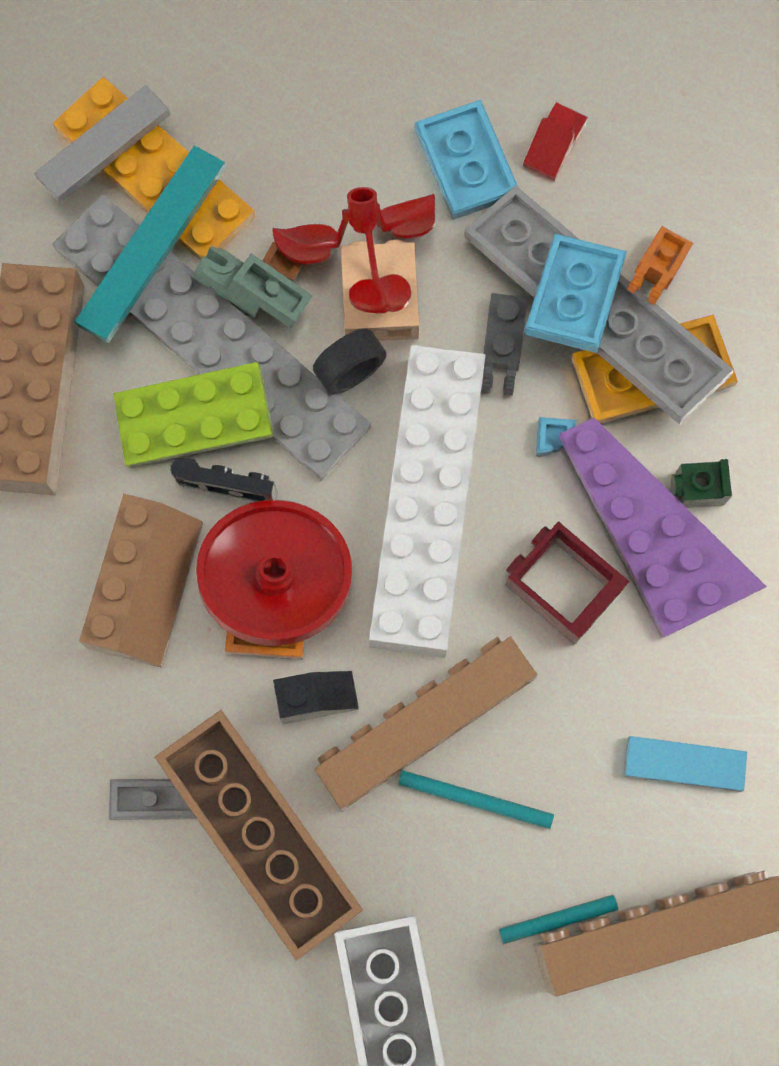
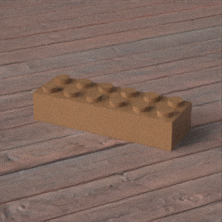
M2 263L0 275V491L56 495L79 331L75 320L81 313L85 287L77 269Z
M222 710L215 713L154 757L296 961L363 911L353 894Z
M765 870L750 872L733 877L734 885L730 887L727 886L726 882L696 888L694 889L696 897L688 899V895L685 893L656 900L658 908L649 910L648 905H638L618 911L620 919L611 922L608 916H600L580 922V931L570 933L569 928L564 929L563 927L542 933V942L533 945L547 992L557 997L779 931V876L767 877Z

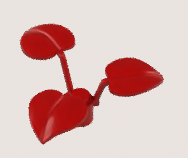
M358 187L350 190L347 194L348 209L342 210V220L338 232L331 226L324 224H308L288 229H272L274 241L286 258L296 263L313 264L327 260L331 256V248L340 247L349 221L355 232L366 235L372 279L360 280L352 285L349 289L351 304L356 309L367 313L397 312L409 304L411 300V287L405 278L397 274H390L379 278L372 231L377 226L382 232L391 231L395 237L404 239L420 237L429 233L435 225V195L432 194L405 201L380 210V204L377 202V192L369 187Z

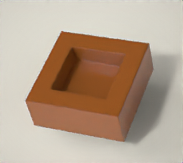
M272 242L262 260L294 283L304 264L296 263L286 258L280 252L275 242Z

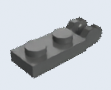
M491 293L483 354H486L481 392L490 393L494 378L492 375L493 368L507 370L503 385L504 395L513 396L516 371H518L528 297Z

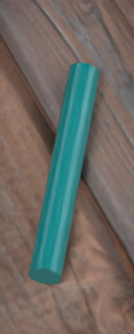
M614 895L606 896L499 928L500 937L504 945L617 911L618 904Z

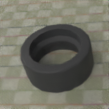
M367 328L358 329L346 334L326 348L313 364V372L329 394L343 393L371 376L385 361L386 351L371 330Z

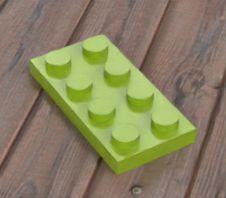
M259 362L113 393L125 466L129 468L274 437L262 369Z

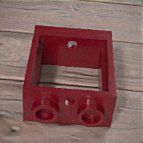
M558 521L551 530L544 526L531 541L535 548L526 558L519 554L509 565L506 572L510 576L505 585L576 645L630 581ZM555 543L605 585L573 623L568 621L522 581Z

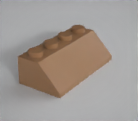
M123 493L79 642L89 650L162 668L203 522L161 502Z

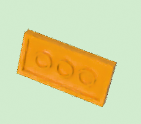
M714 314L680 323V325L733 369ZM586 350L573 353L571 359L591 418H595L600 424L659 408L658 405L598 353ZM734 369L731 377L716 391L731 388L737 384L738 380Z

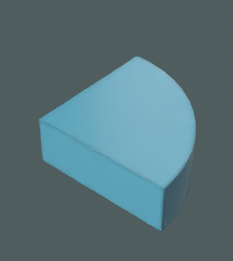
M539 417L536 456H547L561 450L564 446L559 439L560 433L575 427L577 420Z

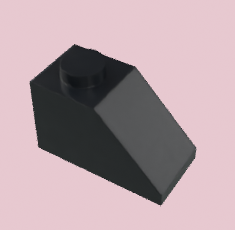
M352 671L311 672L273 680L279 717L283 724L359 710Z

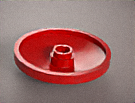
M258 501L231 511L210 529L198 553L196 566L197 584L206 610L214 621L230 634L259 645H289L317 635L339 615L350 591L352 579L351 555L339 530L319 512L291 501Z

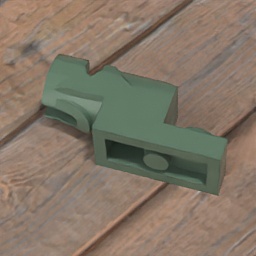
M213 245L209 248L206 257L203 256L191 276L206 288L213 287L215 294L230 301L253 318L259 309L262 308L290 328H292L313 296L252 253L245 262H242L226 250L216 248Z

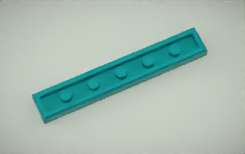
M195 145L192 147L76 318L75 323L79 328L107 344L110 342L226 169L224 161Z

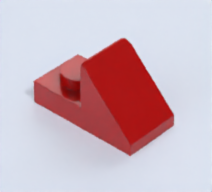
M556 102L548 117L542 118L523 166L555 181L583 131L588 117Z

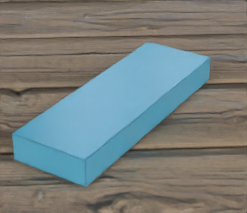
M629 736L624 776L742 792L745 788L747 751Z

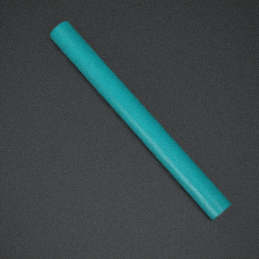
M402 770L398 785L536 826L550 829L554 818L552 813Z

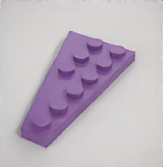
M595 418L560 433L559 439L662 638L767 587Z

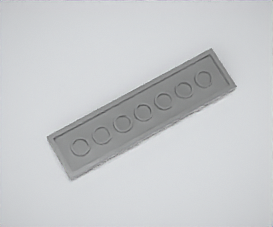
M514 186L470 224L464 232V237L534 298L554 234L579 239L517 186ZM620 275L598 354L680 425L731 377L733 369L657 304L649 303V297L643 292L637 290L633 294L628 291L627 288L631 282L623 275Z

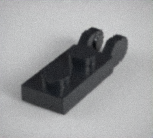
M184 457L175 458V461H172V465H170L171 474L179 486L182 485L189 489L252 502L276 500L278 491L275 482L270 481L271 478L265 474L249 472L248 476L234 474L231 468L221 465H212L211 469L203 468L198 465L195 459H185Z

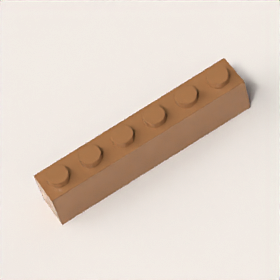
M511 636L502 642L499 637L491 640L479 650L482 656L471 663L467 659L460 661L447 671L450 675L448 679L437 685L435 680L429 682L415 693L418 697L417 700L406 707L402 702L398 703L383 714L386 719L383 723L374 729L370 724L362 727L350 737L353 743L341 751L335 746L317 759L320 765L314 768V770L341 811L360 800L535 680L538 674Z

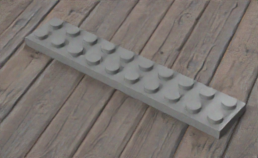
M102 194L52 245L60 255L98 287L140 225ZM169 252L129 314L198 374L259 362L262 369L274 434L272 438L322 481L370 430L371 422L338 394H329L317 376L228 300L215 294L214 288H206L191 277L194 271L173 253Z

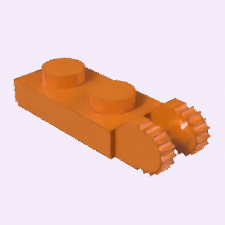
M661 226L634 272L636 274L627 290L634 294L635 291L639 290L645 278L649 283L655 284L648 295V302L655 305L663 290L668 289L693 243Z

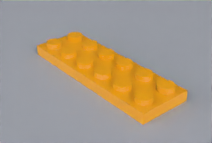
M103 76L52 124L54 129L71 144L128 98ZM157 125L102 169L101 172L148 213L189 152ZM218 179L178 241L201 261L203 256L206 257L212 245L223 249L256 217L255 210Z

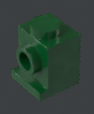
M720 459L719 462L680 464L676 474H672L671 477L672 494L678 497V500L686 508L724 506L732 497L728 459ZM696 478H706L707 486H700L696 482Z

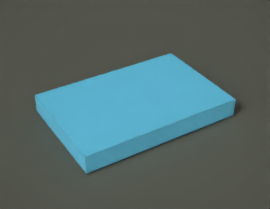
M481 100L414 122V129L452 220L491 207L514 186L518 187Z
M554 234L524 335L598 353L627 251Z

